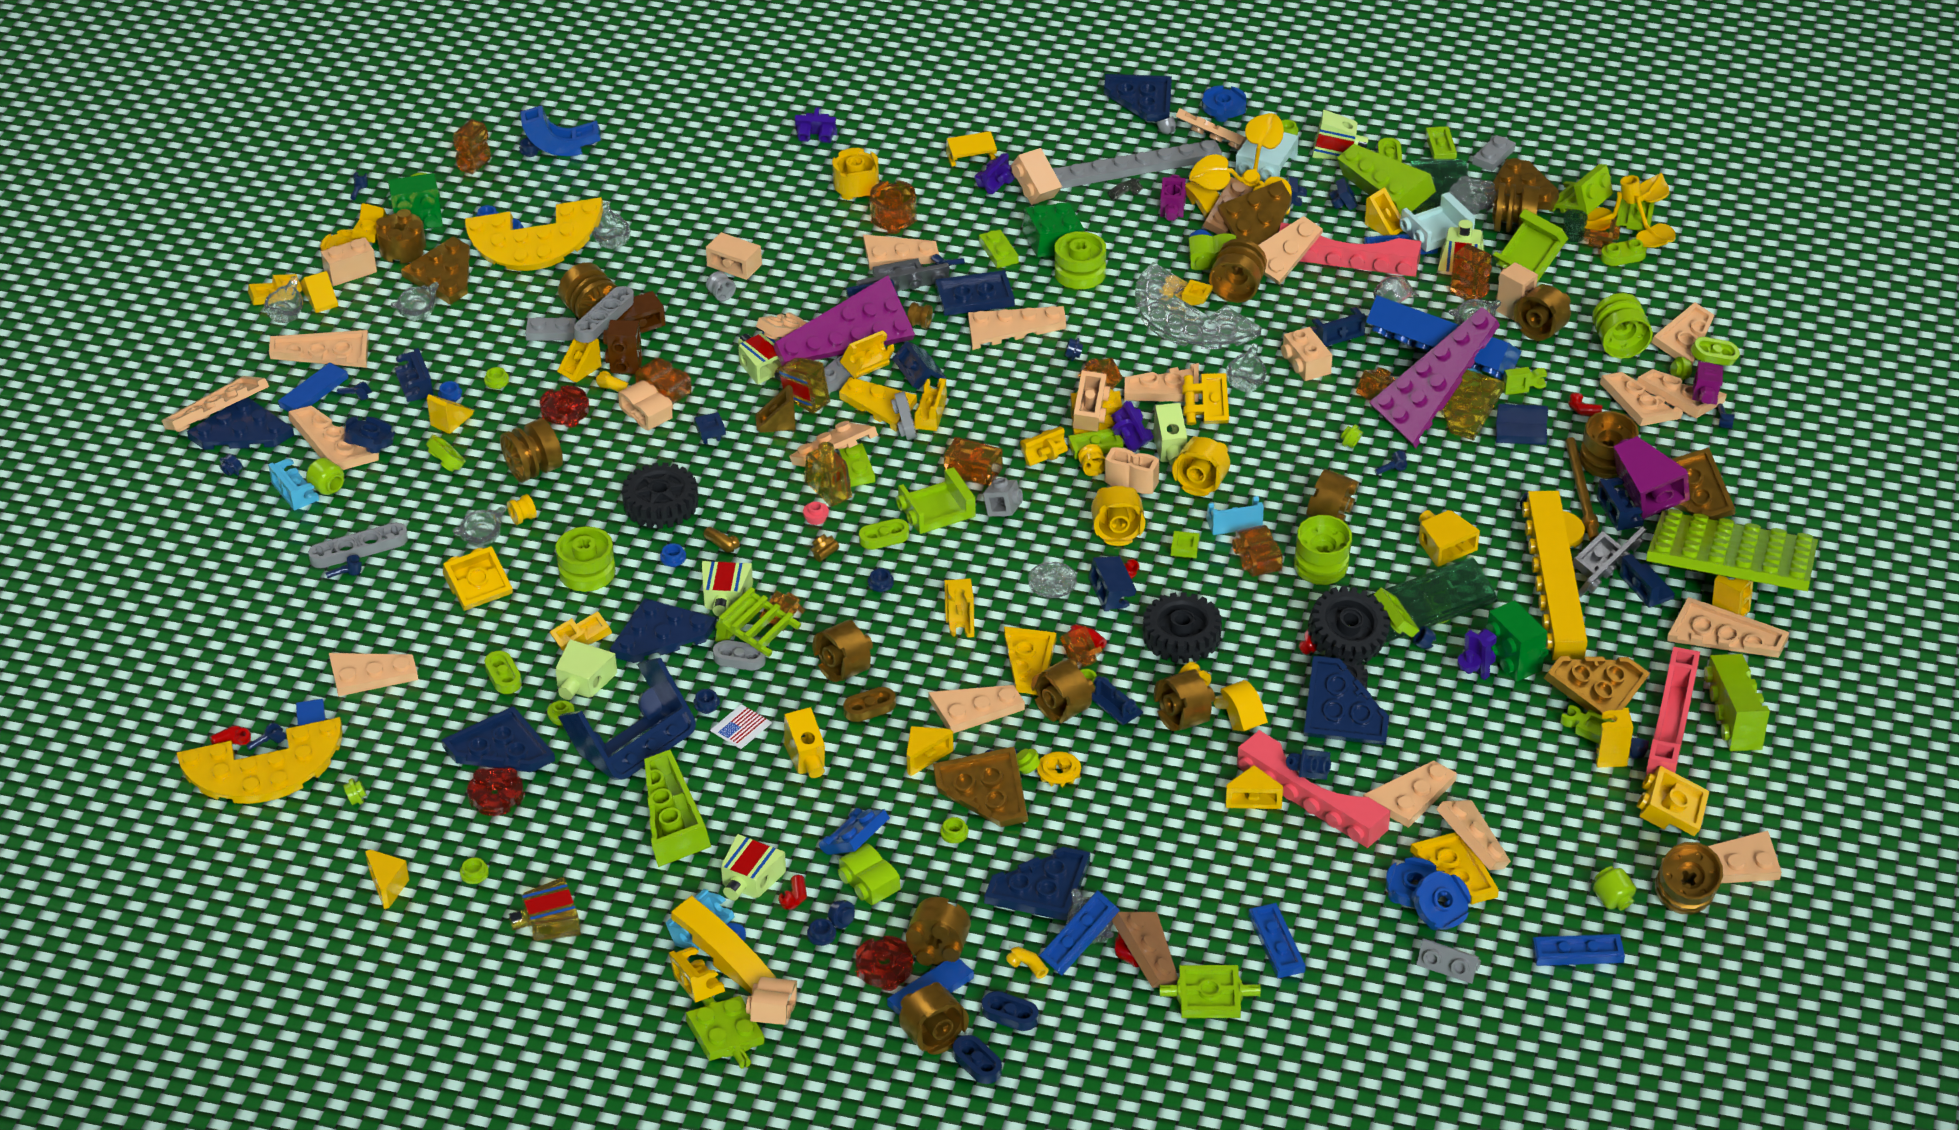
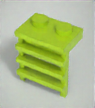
M1598 164L1578 182L1565 181L1563 183L1565 189L1559 193V199L1553 210L1549 211L1553 212L1560 208L1561 213H1565L1569 209H1571L1572 214H1577L1580 210H1583L1584 215L1591 213L1613 194L1607 164Z
M750 587L719 616L715 626L717 629L715 641L730 640L736 635L767 657H770L772 650L766 646L788 624L798 630L801 627V623L793 618L792 613L788 612L786 614L780 610V605L777 603L772 605L767 601L768 597L765 595L760 597L755 593V589ZM762 608L768 610L746 633L741 630ZM775 616L781 619L759 641L753 638Z

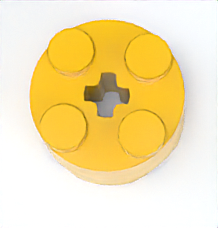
M849 148L838 153L839 156L836 159L834 157L832 160L833 186L835 190L845 200H851L854 197L874 196L879 186V166L876 154L871 151L870 154L865 153L863 148Z
M1192 437L1185 444L1173 463L1172 474L1175 481L1178 479L1183 485L1181 488L1194 496H1206L1216 491L1230 468L1227 446L1210 438Z
M1125 486L1104 487L1097 491L1091 505L1096 535L1104 539L1105 543L1113 546L1128 545L1133 542L1135 537L1138 535L1140 537L1145 529V516L1142 500L1137 494L1136 489Z

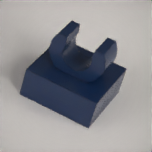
M1289 176L1287 182L1292 190L1291 205L1293 203L1295 206H1301L1302 198L1297 196L1306 197L1307 189L1298 187V179Z
M1343 177L1337 180V190L1329 194L1333 199L1331 201L1333 206L1337 209L1346 204L1349 210L1358 207L1355 193L1346 179Z
M718 412L694 418L695 427L704 444H708L707 439L715 437L717 441H720L721 436L726 435L724 423Z

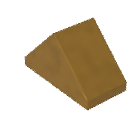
M790 385L785 387L755 414L757 431L762 433L796 430L793 389Z

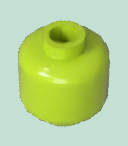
M320 458L312 462L308 467L306 480L319 493L330 495L339 491L343 486L344 472L340 466L331 460Z
M1610 866L1595 876L1594 880L1596 882L1594 883L1593 891L1607 909L1618 908L1621 911L1628 908L1634 902L1632 897L1635 895L1637 888L1622 868L1614 869L1613 866Z

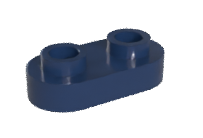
M999 991L990 992L982 999L983 1016L990 1021L1019 1031L1031 1030L1038 1024V1008L1030 1001Z
M963 1035L954 1041L953 1057L955 1061L977 1082L991 1084L1000 1079L1002 1075V1062L1000 1058L978 1037Z

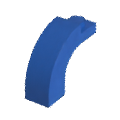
M542 105L521 111V123L527 137L535 146L547 153L558 156H576L583 154L582 146L592 145L601 141L600 127L597 121L573 128H562L550 122Z

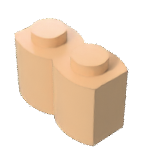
M644 380L618 392L620 408L629 417L634 418L645 430H650L673 418V404L671 400L658 393L654 385Z
M1111 448L1105 458V482L1111 486L1132 487L1141 494H1153L1159 483V459L1149 454H1135L1125 448Z
M761 977L759 983H754L752 996L747 998L746 1014H751L750 1021L787 1025L797 1000V981Z

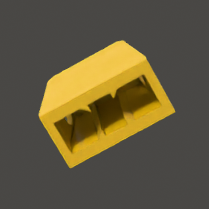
M1426 510L1420 515L1419 542L1437 567L1478 550L1480 530L1453 511L1447 510L1434 515L1430 510Z
M811 707L785 714L784 745L797 773L803 774L808 772L810 778L822 776L825 772V745Z

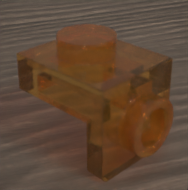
M1612 219L1609 232L1585 228L1584 240L1588 242L1589 246L1602 248L1603 244L1608 245L1614 243V240L1619 239L1621 226H1617V220Z
M1113 358L1091 359L1085 364L1083 369L1084 371L1107 374L1106 386H1110L1112 390L1122 380V375Z
M1377 367L1376 370H1364L1356 393L1372 400L1383 389L1394 382L1396 378L1390 376L1391 372L1384 368Z
M776 590L769 601L772 605L776 603L780 605V610L786 614L790 612L794 616L796 611L801 614L805 612V609L799 604L801 600L790 592L784 595ZM767 609L763 610L760 618L768 612ZM775 616L769 624L775 626L781 619Z
M1086 626L1060 637L1068 658L1073 659L1077 665L1089 666L1097 662L1096 657L1103 652L1101 647H1095Z

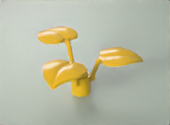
M1268 113L1254 117L1248 122L1245 128L1246 138L1250 143L1258 145L1253 169L1246 170L1242 177L1232 168H1228L1226 157L1213 154L1202 158L1196 163L1190 173L1189 181L1207 190L1218 191L1224 189L1229 184L1231 173L1238 181L1254 188L1253 191L1282 180L1292 197L1291 186L1285 179L1270 177L1264 183L1260 181V174L1258 173L1261 147L1274 149L1283 139L1284 130L1281 119L1276 114ZM1290 207L1289 210H1287L1286 215L1290 213Z
M1662 173L1640 183L1639 177L1635 175L1623 177L1620 180L1621 191L1617 192V201L1613 213L1607 208L1598 207L1588 215H1584L1582 212L1579 215L1570 216L1572 223L1583 231H1604L1613 226L1612 219L1616 218L1621 199H1623L1628 204L1637 203L1646 230L1637 233L1636 239L1643 242V247H1660L1676 239L1675 231L1669 225L1658 223L1652 227L1648 225L1641 203L1643 200L1649 203L1658 202L1669 195V186Z

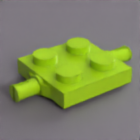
M1179 965L1177 985L1160 984L1159 994L1160 997H1177L1181 1004V1018H1241V1001L1243 996L1260 997L1261 988L1260 984L1243 985L1239 977L1238 965Z
M741 995L720 1002H716L712 996L701 1000L704 1007L686 1012V1022L709 1061L733 1056L739 1067L744 1069V1065L747 1068L751 1064L746 1051L764 1044V1034L757 1022L750 1021L751 1014H746V1004Z

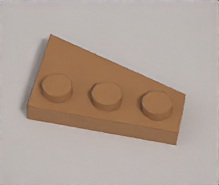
M1231 177L1229 184L1224 188L1205 220L1203 227L1216 234H1229L1230 230L1218 211V205L1250 193L1254 188Z
M1118 912L1112 919V922L1151 987L1159 988L1160 984L1175 985L1178 981V976L1158 913Z

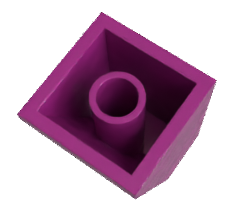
M1638 436L1622 440L1614 446L1616 473L1619 478L1623 479V486L1635 507L1642 509L1643 513L1640 516L1643 519L1690 500L1688 472L1678 463Z

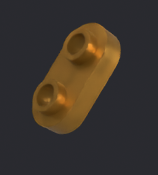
M878 687L850 696L843 704L844 716L850 721L861 722L889 713L896 706L895 692L887 687Z

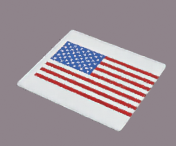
M741 704L710 731L742 749L772 722Z

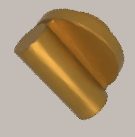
M823 534L812 542L814 547L810 550L814 553L815 559L821 562L838 550L839 544L832 535L826 537Z

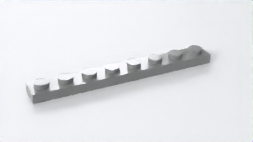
M1205 140L1193 144H1183L1171 148H1161L1149 152H1139L1132 155L1117 156L1115 158L1052 169L1062 185L1061 189L1196 165L1198 161L1208 155H1222V151L1215 140Z

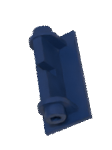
M1098 676L1095 678V692L1092 693V701L1121 725H1125L1143 714V711L1137 707L1136 701L1127 697L1120 690H1117L1107 677Z
M1302 749V754L1292 753L1288 755L1286 765L1291 770L1299 771V777L1327 780V775L1331 769V752Z

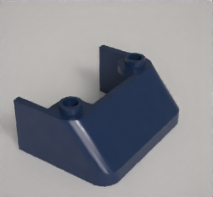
M661 658L641 661L637 664L650 687L638 699V706L644 717L607 743H604L600 735L592 730L582 710L558 716L578 753L613 780H623L630 777L645 766L644 759L671 749L695 730V718Z

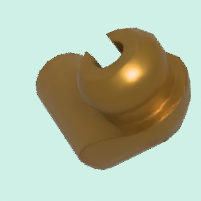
M707 527L704 530V537L725 552H734V549L740 546L736 536L728 537L713 527Z

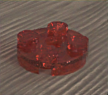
M560 386L561 390L553 392V389L545 392L540 399L542 418L547 422L565 425L569 428L575 427L590 411L589 398L586 397V392L581 388Z
M492 768L475 771L473 779L467 787L469 803L472 807L474 805V807L478 808L479 813L488 816H498L510 812V807L516 803L518 806L524 798L523 782L518 776L516 769ZM498 790L497 794H492V791Z
M883 936V940L875 942L874 938L869 939L856 952L857 977L865 983L881 987L885 991L895 990L898 984L903 983L910 977L914 969L911 950L905 941L897 937ZM886 959L890 960V963L888 964H880L879 962H884Z

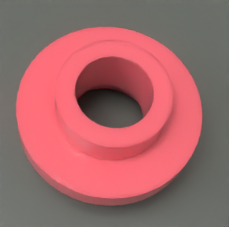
M811 502L803 509V516L812 525L824 523L829 515L827 505L821 502Z

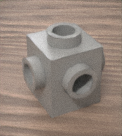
M997 478L993 480L983 493L988 517L1012 516L1023 501V493L1018 487L1017 480Z

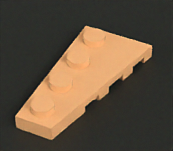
M313 406L289 411V421L319 457L331 460L340 466L343 471L379 460V453H370L365 447L346 443L343 440L344 428L342 426H334L332 419Z
M1688 597L1668 633L1667 641L1779 658L1789 639V632Z

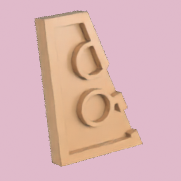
M1180 108L1176 114L1177 118L1192 125L1191 130L1202 135L1204 131L1211 133L1209 137L1218 142H1222L1225 139L1229 141V146L1240 150L1247 139L1219 125L1216 126L1201 117H1195Z
M1303 216L1259 244L1258 246L1264 251L1267 259L1264 275L1280 285L1320 237L1323 229Z
M863 234V243L870 270H873L875 266L919 258L921 265L936 263L931 257L935 254L939 255L936 241Z
M1694 302L1654 335L1651 343L1673 358L1684 357L1690 360L1693 365L1696 358L1691 352V346L1698 337L1706 336L1714 314Z
M788 312L786 316L778 314L777 317H760L756 327L764 331V336L777 340L778 337H784L808 322Z
M1199 363L1191 364L1190 369L1179 370L1178 367L1170 368L1169 373L1164 374L1149 372L1125 377L1124 400L1185 402V395L1182 394L1183 377L1192 375L1194 383H1199ZM1195 394V402H1198L1199 394Z
M1654 369L1639 376L1637 382L1645 386L1647 393L1663 397L1668 405L1677 406L1686 415L1698 418L1716 408L1720 403L1723 404L1727 394L1719 392L1717 405L1692 400L1693 386L1682 384L1681 378Z
M1618 372L1602 375L1600 380L1602 387L1639 426L1681 419L1683 410L1677 406L1672 409L1664 404L1666 399L1659 395L1655 397L1645 391L1644 385L1625 373Z
M849 421L840 422L832 431L818 435L816 437L817 440L812 443L799 446L797 448L798 451L790 455L792 465L811 466L830 457L828 442L834 445V451L835 449L846 447L851 448L858 445L856 440L867 436L871 439L878 436L875 426L849 423Z
M329 653L338 696L418 680L413 654Z
M1014 685L928 692V700L946 728L951 729L953 734L1025 710V702Z
M1432 761L1363 794V797H1369L1389 809L1390 818L1409 828L1456 781L1457 773L1436 761Z
M1472 800L1443 801L1436 810L1489 870L1505 869L1511 862Z

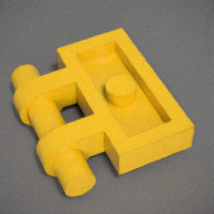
M1226 373L1201 374V383H1194L1192 375L1184 376L1182 394L1185 395L1183 415L1186 416V424L1195 425L1196 415H1203L1204 424L1229 423ZM1195 394H1202V404L1195 405Z

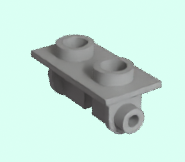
M1422 939L1417 966L1471 984L1473 983L1475 971H1478L1481 964L1478 956L1436 943L1435 941Z

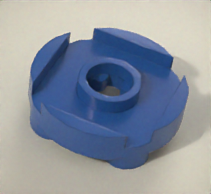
M1224 85L1211 87L1203 94L1202 109L1208 115L1215 117L1216 121L1225 122L1228 118H1233L1246 112V94L1239 88L1232 86L1231 90L1224 89Z
M1411 857L1406 858L1404 863L1396 866V862L1390 866L1386 875V889L1391 902L1415 908L1411 895L1417 885L1410 883L1413 880L1420 881L1437 870L1436 865L1422 858Z
M1436 871L1422 878L1411 895L1419 917L1432 930L1454 928L1464 922L1469 914L1467 911L1468 904L1471 903V896L1466 884L1454 874L1443 873L1445 871ZM1437 895L1447 898L1445 902L1446 908L1438 903Z

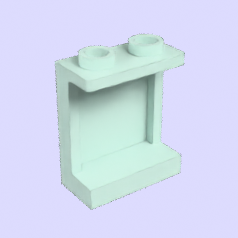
M1284 132L1283 139L1276 148L1267 149L1263 146L1261 147L1258 163L1260 180L1266 181L1270 177H1280V171L1288 158L1295 159L1298 155V135ZM1246 139L1236 154L1235 172L1242 175L1246 170L1253 169L1258 144H1252Z
M1448 192L1441 195L1439 207L1415 215L1408 208L1402 209L1400 227L1413 240L1422 241L1421 248L1428 252L1442 247L1448 228H1458V223L1461 220L1471 221L1473 223L1472 229H1474L1475 216Z

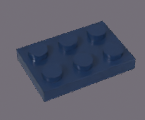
M1005 270L935 279V287L944 316L1015 306V298Z

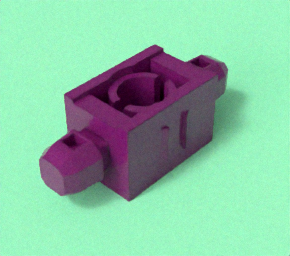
M1176 174L1163 177L1160 194V217L1165 216L1168 221H1174L1178 217L1183 218L1186 202V178H1181Z
M1698 361L1693 380L1692 400L1717 405L1720 386L1723 384V366Z

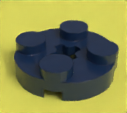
M359 416L347 419L345 423L343 440L348 444L365 447L370 453H380L382 448H387L393 444L395 431L392 432V426L381 419L367 416L366 421L358 420Z

